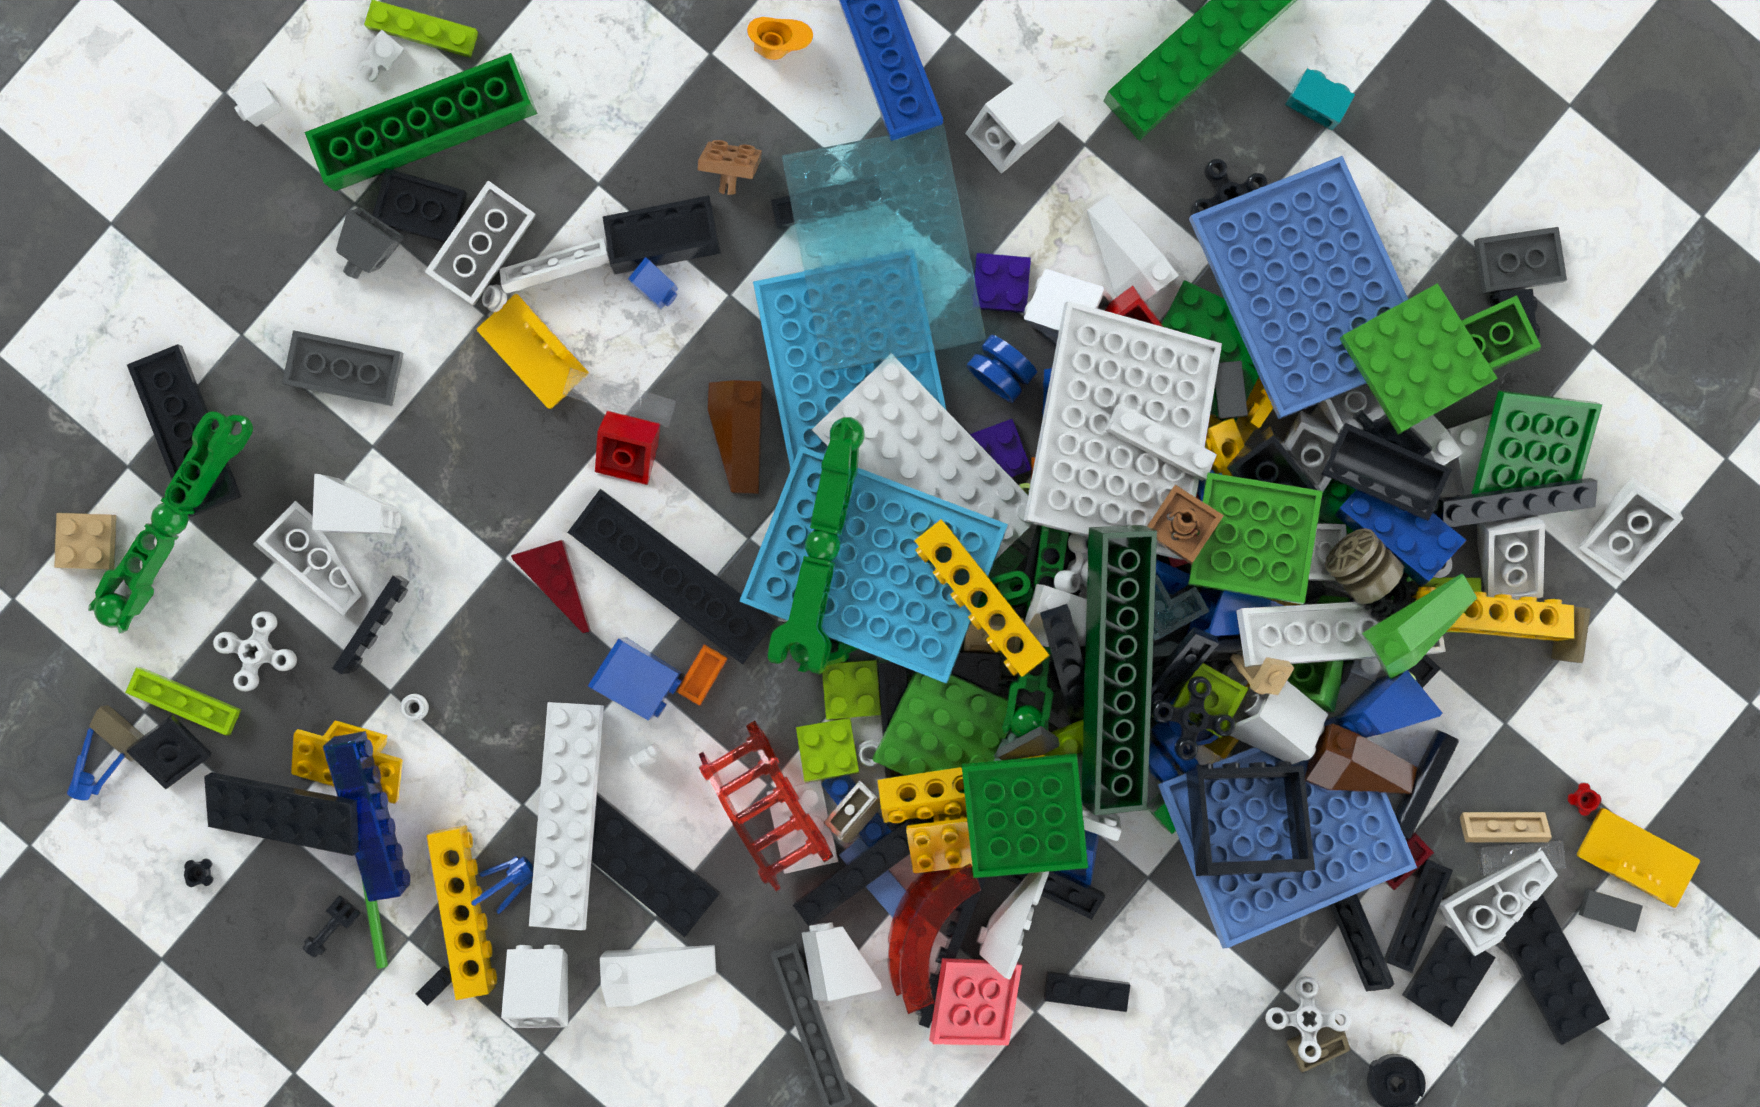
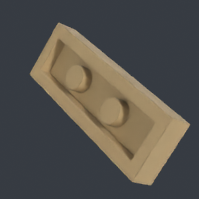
M1463 812L1460 816L1465 842H1549L1552 838L1545 812Z

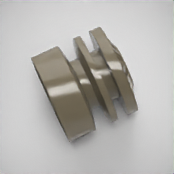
M1367 528L1359 529L1346 535L1330 550L1325 560L1326 570L1331 576H1334L1338 583L1343 584L1345 591L1360 604L1372 603L1388 594L1398 584L1404 569L1400 560L1391 550L1386 549L1381 539H1378L1377 535Z

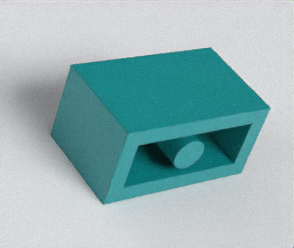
M1307 68L1299 78L1285 105L1332 131L1342 120L1355 94L1350 92L1346 85L1334 83L1326 79L1322 72Z

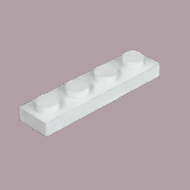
M601 238L499 269L501 286L506 294L610 263L605 239Z
M1122 404L1116 405L1105 430L1201 481L1207 479V473L1210 472L1217 455Z

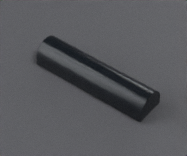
M1435 731L1417 767L1412 793L1403 795L1395 811V816L1406 838L1412 837L1459 743V739L1442 731Z

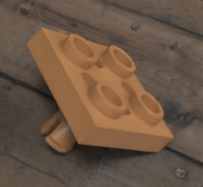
M714 140L707 143L698 159V170L721 174L719 192L725 194V190L728 188L727 195H733L736 193L737 177L753 179L761 162L762 150H756L751 145L743 144L738 147L728 145L727 142L722 140Z
M1174 485L1147 527L1157 530V543L1192 564L1224 515L1182 488ZM1168 514H1170L1169 518L1174 516L1173 521L1167 519ZM1173 533H1177V534H1174L1173 537H1174V538H1178V540H1173V539L1171 538V535H1172Z

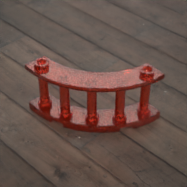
M754 720L746 725L750 736L746 738L747 741L713 762L708 759L704 752L699 753L698 755L702 762L699 770L706 781L710 780L730 821L758 865L759 869H757L761 880L764 884L769 882L777 891L781 888L776 874L811 853L813 855L818 853L824 862L834 856L826 838L810 814H806L798 800L800 798L788 777H784L778 764L780 762L767 736ZM751 751H758L761 760L758 761L757 766L727 784H722L718 771ZM763 774L765 776L770 774L776 785L773 789L774 792L737 813L728 795ZM778 802L781 804L786 802L793 814L789 817L790 820L753 841L743 823ZM795 829L797 831L802 829L808 838L805 840L806 844L769 865L761 850Z
M970 863L962 868L922 873L915 882L913 881L895 910L888 935L887 964L894 993L896 996L902 994L908 1014L934 1003L929 984V959L935 938L952 911L964 900L981 891L977 878L973 877V868Z

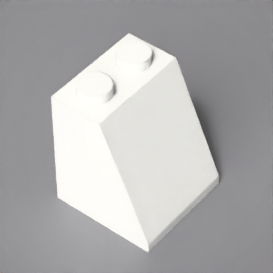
M1027 73L988 101L965 134L1002 174L1049 133L1065 113L1041 88L1039 83Z
M1045 269L1043 276L1039 277L1036 282L1032 301H1029L1025 307L1024 320L1032 328L1058 339L1065 302L1071 301L1105 311L1113 298L1104 287Z
M314 474L312 530L331 533L396 534V529L400 527L401 523L400 513L397 512L396 506L339 478Z
M1286 681L1279 695L1267 693L1261 695L1247 687L1248 691L1233 716L1236 728L1230 736L1283 761L1291 762V764L1310 759L1316 751L1315 745L1325 729L1324 723L1328 714L1288 681Z
M833 922L810 925V931L802 933L814 1000L832 1001L882 989L880 981L843 927H833Z
M518 945L516 949H507L501 1018L512 1028L568 1027V954L564 949H560L559 945H544L543 949H533L529 945Z

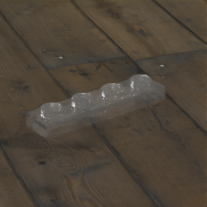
M570 368L562 394L643 420L659 423L666 427L670 426L677 403L675 400Z

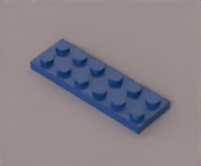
M839 0L890 141L942 125L943 117L898 0Z

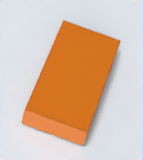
M704 644L676 692L700 706L728 657Z

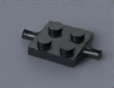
M1363 410L1358 411L1353 416V419L1364 428L1363 430L1423 457L1432 451V446L1413 427L1398 434L1386 414L1374 421Z
M960 651L951 674L998 695L1001 686L1010 687L1012 682L1009 681H1018V676H1001L999 669L1000 653Z

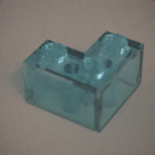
M1156 575L1153 641L1166 636L1209 612L1196 587L1171 599L1159 576Z

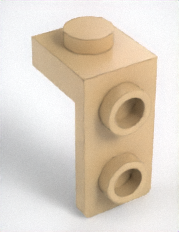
M1233 654L1230 658L1237 667V671L1249 682L1250 688L1261 695L1265 693L1279 695L1294 670L1292 664L1285 660L1266 657L1261 666L1245 667L1243 655Z

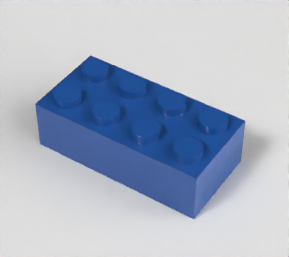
M1358 490L1354 491L1335 514L1337 518L1353 531L1364 528L1371 529L1378 539H1381L1386 549L1391 550L1404 566L1403 572L1407 573L1421 587L1426 585L1466 541L1465 538L1434 513H1432L1429 521H1426Z

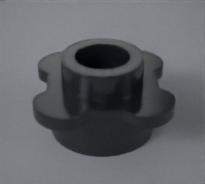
M207 858L199 862L194 860L187 861L184 865L186 885L188 887H195L200 884L204 886L211 885L214 880L210 870L213 865L212 861ZM198 870L201 871V875H197Z

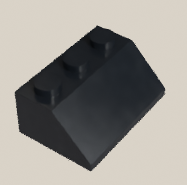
M1271 426L1247 442L1227 466V469L1234 477L1321 491Z

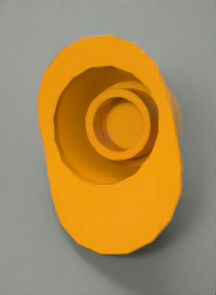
M759 17L749 22L747 27L748 36L754 42V51L769 60H778L791 51L806 48L813 39V32L808 24L793 19Z

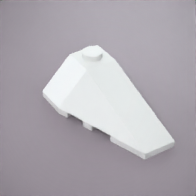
M295 501L253 545L343 616L362 595L324 532L312 530L313 516Z
M1036 584L1024 623L1043 646L1049 647L1040 612L1067 604L1071 612L1079 646H1086L1087 599L1045 585Z
M1049 872L1029 873L992 914L987 926H981L976 941L980 943L979 955L1004 978L1009 980L1023 948L1021 945L1024 937L1023 929L1029 930L1032 923L1031 919L1034 908L1031 905L1038 904Z
M715 945L607 950L600 957L601 988L607 1007L635 1006L716 974Z

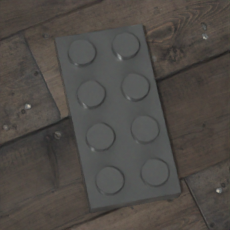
M293 330L282 384L393 406L404 353Z

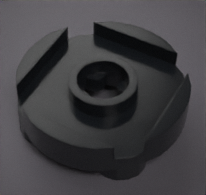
M1387 1054L1378 1060H1373L1369 1066L1367 1076L1369 1093L1382 1107H1415V1102L1418 1101L1420 1096L1423 1097L1425 1093L1426 1082L1422 1070L1409 1057L1401 1054ZM1397 1076L1403 1082L1398 1084V1089L1394 1090V1087L1390 1085V1081Z

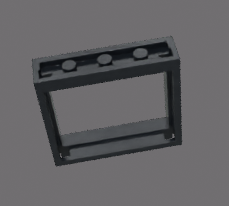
M1283 761L1276 762L1275 767H1266V762L1249 763V767L1240 768V763L1222 764L1223 768H1214L1212 763L1196 765L1195 770L1186 772L1196 876L1288 873L1315 870L1303 766H1291V762ZM1284 778L1293 859L1212 863L1204 780Z

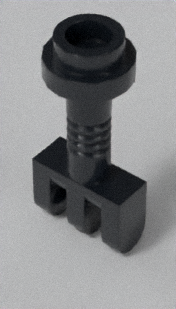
M340 895L326 910L332 918L315 938L308 936L304 941L303 950L314 958L318 954L322 955L326 949L323 944L340 924L345 928H349L361 914L356 909L350 917L346 916L352 908L349 902L339 910L338 906L344 900Z

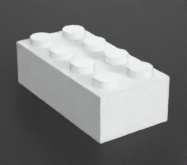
M487 181L425 273L474 306L534 220L535 213L490 181Z

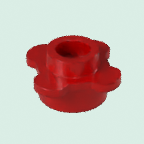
M1580 783L1578 790L1574 794L1568 795V803L1575 805L1579 809V814L1583 816H1588L1602 801L1601 796L1594 790H1591L1588 783ZM1583 797H1586V798H1587V800H1586L1585 802H1583V800H1582Z

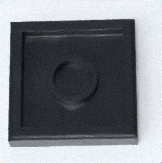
M173 714L126 750L164 789H168L211 756V752Z

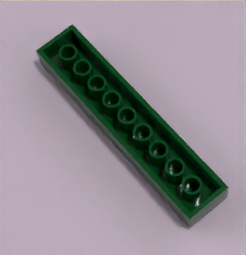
M1144 525L1089 527L1081 800L1082 805L1094 815L1147 810L1157 530Z

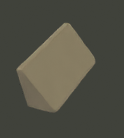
M1574 607V638L1553 641L1551 655L1553 660L1583 663L1590 608Z
M109 705L100 706L89 727L119 753H124L125 758L132 762L134 759L126 750L144 735Z
M859 781L823 823L841 841L849 844L881 808L880 797Z
M1322 1027L1317 1032L1316 1039L1322 1052L1321 1057L1316 1062L1308 1063L1300 1058L1298 1047L1302 1039L1301 1034L1287 1041L1301 1073L1351 1050L1345 1031L1338 1032L1329 1027ZM1311 1046L1305 1048L1306 1055L1309 1057L1313 1056L1314 1049Z

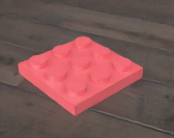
M942 958L929 1040L933 1044L1009 1046L1022 964L1017 962L1009 980L1004 978L986 960Z

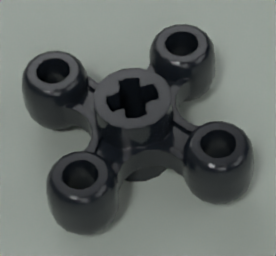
M1212 159L1206 165L1204 174L1207 180L1215 185V195L1209 199L1201 198L1195 201L1191 206L1190 213L1193 215L1200 212L1198 207L1206 210L1226 202L1228 198L1227 193L1231 194L1230 199L1264 187L1268 185L1267 178L1261 173H1254L1242 184L1231 182L1227 176L1228 167L1225 161L1222 159ZM1213 168H1217L1219 173H1215ZM1253 182H1256L1259 185V188L1255 187L1253 185Z
M1195 676L1189 680L1187 685L1189 700L1186 705L1174 707L1168 701L1157 700L1151 706V716L1155 721L1160 723L1175 721L1180 725L1182 734L1174 745V751L1183 760H1191L1196 757L1198 753L1196 737L1200 731L1211 729L1220 736H1229L1236 728L1235 720L1226 713L1210 715L1206 712L1204 701L1210 695L1212 685L1203 676ZM1201 682L1203 689L1197 692L1196 685ZM1161 707L1166 708V713L1163 716L1158 714V710ZM1190 712L1198 714L1195 724L1187 722L1190 719L1188 716ZM1226 720V722H1227L1226 728H1225V729H1221V728H1220V723H1221L1222 721ZM1189 744V751L1187 753H1183V746Z

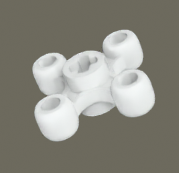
M1072 533L1068 539V546L1075 553L1076 559L1070 561L1067 570L1059 571L1056 574L1054 585L1056 589L1067 593H1074L1080 587L1081 593L1078 597L1087 599L1089 537Z
M262 611L253 616L251 622L253 633L247 640L239 639L232 632H222L214 638L213 645L218 652L223 654L237 653L243 662L241 670L235 674L233 679L234 686L240 691H251L258 686V669L263 663H270L279 671L291 670L297 663V657L293 651L289 649L275 650L268 642L270 632L277 626V618L271 612ZM264 618H265V620H266V625H265V626L263 625V619H264ZM226 639L228 640V645H227V646L225 645V640H226ZM256 647H257V648H258V651L255 652V656H254V655H253V652L256 650ZM283 656H285L286 658L285 664L282 661ZM245 677L248 678L247 684L245 683Z
M1305 976L1298 979L1295 984V990L1300 999L1299 1007L1293 1012L1285 1011L1279 1007L1271 1008L1267 1011L1265 1020L1267 1025L1274 1030H1281L1286 1026L1297 1028L1302 1037L1298 1047V1054L1303 1061L1313 1063L1319 1060L1322 1052L1321 1047L1317 1043V1032L1322 1027H1329L1338 1032L1345 1031L1351 1025V1016L1344 1009H1334L1328 1013L1318 1010L1314 1002L1318 992L1317 982L1313 978ZM1303 983H1308L1311 986L1309 993L1303 991ZM1303 1012L1306 1015L1313 1014V1026L1310 1024L1305 1026L1302 1023L1304 1021ZM1274 1013L1281 1016L1279 1024L1274 1023L1272 1020ZM1337 1015H1341L1344 1019V1023L1341 1026L1335 1022ZM1307 1046H1311L1314 1049V1054L1311 1057L1305 1053Z

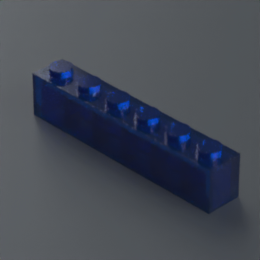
M366 731L335 736L323 746V750L337 796L357 800L359 852L355 854L368 901L400 897L410 885V873L404 866L402 859L403 849L397 841L395 822L390 817L387 807L388 797L382 790L380 770L375 766L372 755L373 745L368 740Z

